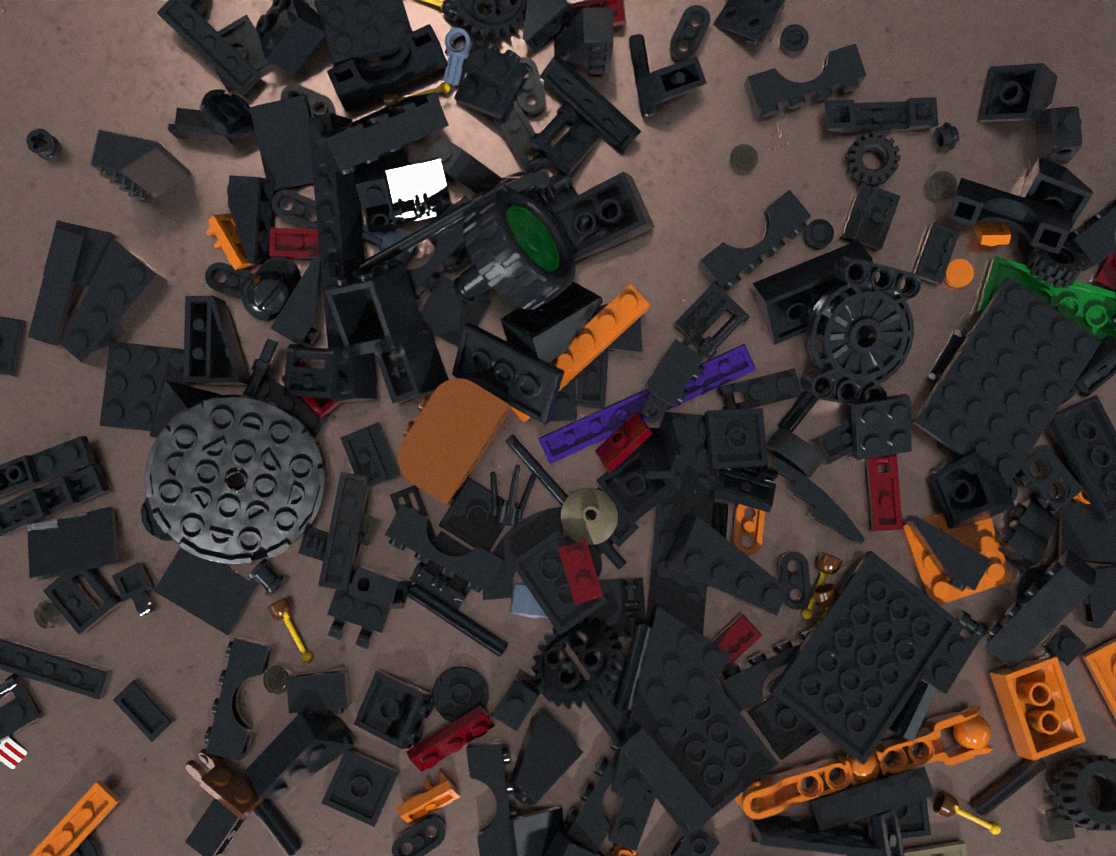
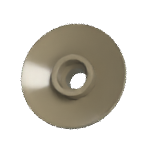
M583 488L575 491L565 500L561 509L562 527L565 533L575 542L586 540L588 545L600 544L613 534L617 526L618 512L616 505L605 492L595 488ZM586 511H594L595 519L588 520L585 516Z

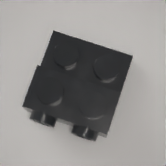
M485 42L484 46L475 44L462 67L467 75L456 92L454 99L459 104L501 119L528 70L520 62L521 57L511 50L507 49L503 54L491 43Z
M376 670L354 725L400 749H411L412 745L415 746L421 739L422 730L419 728L423 718H428L433 710L434 703L431 702L433 694L411 683H405L383 671Z

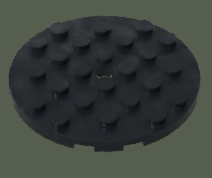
M249 395L215 396L201 400L179 412L164 426L151 448L145 470L146 496L153 511L152 514L164 533H168L179 543L182 549L202 559L223 564L252 563V560L267 556L270 558L289 548L290 544L302 534L304 535L313 523L324 494L325 481L322 457L308 429L298 418L283 407L271 401ZM240 473L245 480L244 483L238 487L230 485L227 478L232 474Z

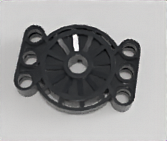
M843 256L835 262L833 267L834 276L840 284L833 286L820 298L809 317L806 342L809 356L815 367L807 369L802 374L800 384L804 391L815 397L851 406V402L866 400L870 390H872V395L869 399L887 396L885 389L880 383L888 380L900 369L911 350L914 337V320L906 300L912 299L919 294L921 280L914 273L850 256ZM854 265V273L849 277L848 270ZM880 272V278L878 282L875 283L874 277L876 273ZM905 278V286L903 289H900V283ZM861 326H864L865 331L870 333L869 337H862L857 342L856 333ZM821 378L820 386L815 389V382ZM847 384L846 391L840 394L841 388Z

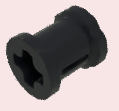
M39 128L27 135L26 143L29 150L43 160H54L61 154L62 147L60 141L51 136L46 130Z
M264 558L254 567L247 578L257 581L266 590V595L271 596L287 577L284 574L279 575L268 565V560Z

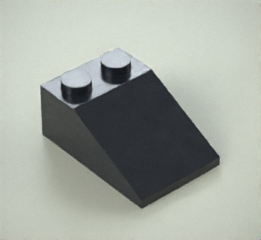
M625 172L549 210V213L564 232L575 261L628 241L654 228V224L633 177Z
M573 282L565 291L542 307L534 310L518 308L500 320L507 342L551 363L553 359L566 351L602 304L603 300L601 296Z

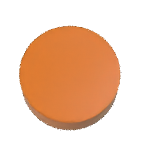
M965 259L951 261L944 276L945 282L953 288H962L968 285L974 277L973 266Z

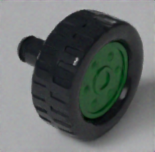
M508 187L509 192H506L503 189H496L467 212L464 218L463 238L474 264L465 270L460 277L455 278L453 289L461 300L473 301L474 297H479L485 291L492 288L512 305L521 309L534 310L553 300L573 283L576 274L574 255L564 232L539 201L523 190L517 192Z

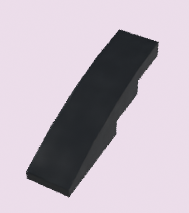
M777 457L772 458L768 469L778 472V475L791 481L787 492L811 505L806 516L855 543H863L865 538L848 515L826 492L803 473Z
M91 465L70 476L59 478L41 488L32 489L0 505V537L23 529L27 525L40 522L109 491L100 465Z

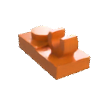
M231 213L213 215L208 220L211 227L206 231L207 235H216L218 241L213 246L215 248L222 247L227 260L234 270L254 267L256 264L248 263Z
M441 771L438 772L440 782L437 786H433L431 781L425 779L424 786L428 790L427 792L413 794L407 797L404 803L396 807L399 816L409 825L461 797L458 789Z

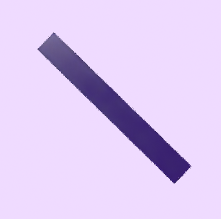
M745 344L701 363L705 368L696 382L690 379L685 387L689 393L681 404L756 370ZM646 389L538 438L549 463L552 464L609 438L636 412L643 417L644 421L648 420V418L641 414L649 396Z

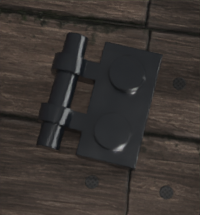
M768 466L720 469L714 496L769 513L773 506L776 489L775 482L778 472L768 470Z

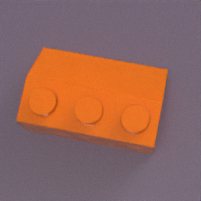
M1057 656L1021 662L1013 670L1007 666L990 672L1017 756L1034 761L1086 741Z

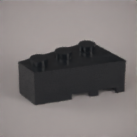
M613 7L583 8L571 20V27H565L562 30V36L554 38V56L558 54L575 71L603 74L605 70H610L614 43Z
M185 296L184 383L202 386L247 385L249 382V376L227 303L223 299L215 296Z
M300 712L253 761L246 771L259 798L277 800L285 797L355 744L341 718Z

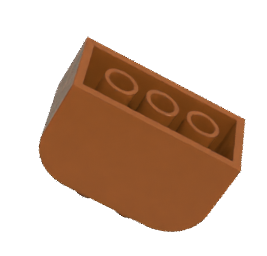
M457 378L442 383L436 388L431 397L425 396L418 407V411L421 413L415 422L411 420L402 433L405 439L398 452V465L402 474L412 484L446 505H451L511 410L510 405L466 379Z

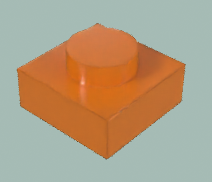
M983 222L974 227L980 245L996 246L1006 245L1010 242L1011 233L1006 224Z

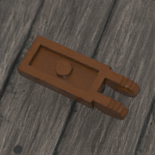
M205 748L198 755L201 761L211 769L208 773L194 760H190L185 764L186 771L200 783V786L241 820L264 799L259 798L255 788L223 761H219L216 755L206 753Z

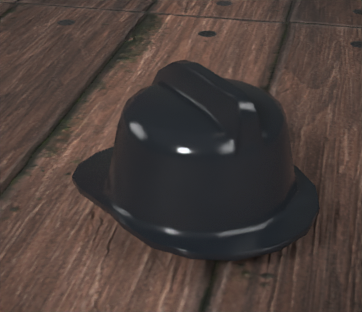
M273 257L266 260L259 267L242 292L244 308L251 316L261 320H269L279 315L301 279L299 268L295 263L286 257Z

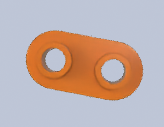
M737 504L732 544L744 554L753 555L760 550L762 545L765 511L753 508L754 515L748 518L744 513L748 506ZM745 535L751 538V543L748 546H744L741 542L742 537Z

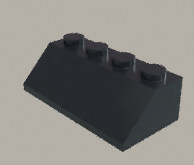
M98 130L91 166L100 172V176L110 179L109 182L111 184L119 186V190L127 192L129 197L138 200H145L146 196L156 198L189 177L190 171L158 141Z
M858 240L753 283L757 305L774 344L807 331L808 320L814 306L833 286L840 284L833 273L834 264L840 257L850 256L873 262V258ZM854 265L848 270L849 277L854 273Z

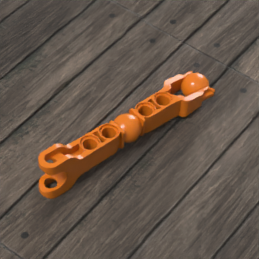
M971 706L957 713L951 712L929 718L925 722V728L917 732L913 742L902 736L881 742L877 745L865 765L847 754L846 757L838 756V760L833 758L825 759L778 774L763 775L748 787L751 789L746 791L743 796L741 793L734 800L750 818L762 819L778 814L792 805L842 790L849 784L853 786L856 783H871L877 779L879 774L886 776L887 772L898 773L935 761L952 766L972 759L975 755L990 753L993 748L987 744L991 738V728L987 721L981 715H978L981 708ZM954 725V738L962 748L943 752V741L940 739V731ZM921 742L922 751L918 755H913V746ZM894 750V760L886 764L885 755L887 752ZM839 767L840 776L838 779L830 781V771L833 768ZM806 776H812V785L807 789H802V780Z

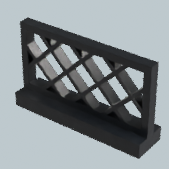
M778 813L762 819H752L750 840L751 842H758L762 846L848 856H882V849L869 837L870 825L868 823L852 821L820 831L816 818L810 816Z

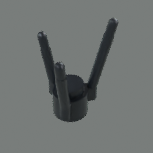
M516 465L514 468L508 500H501L500 505L498 504L495 472L490 473L491 515L496 516L495 523L517 526L518 520H522L523 510L536 476L533 473L530 475L518 506V502H515L520 465Z

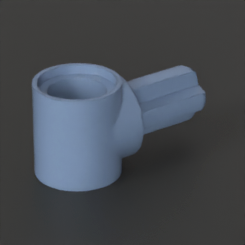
M453 28L445 36V55L449 57L443 80L455 86L460 84L462 67L475 46L474 38L462 28ZM460 36H465V46L460 50H456L454 47L455 40Z
M364 225L362 228L363 239L380 247V251L410 235L401 229L390 230L389 232L380 230L369 233L367 225ZM415 246L388 261L394 265L405 264Z

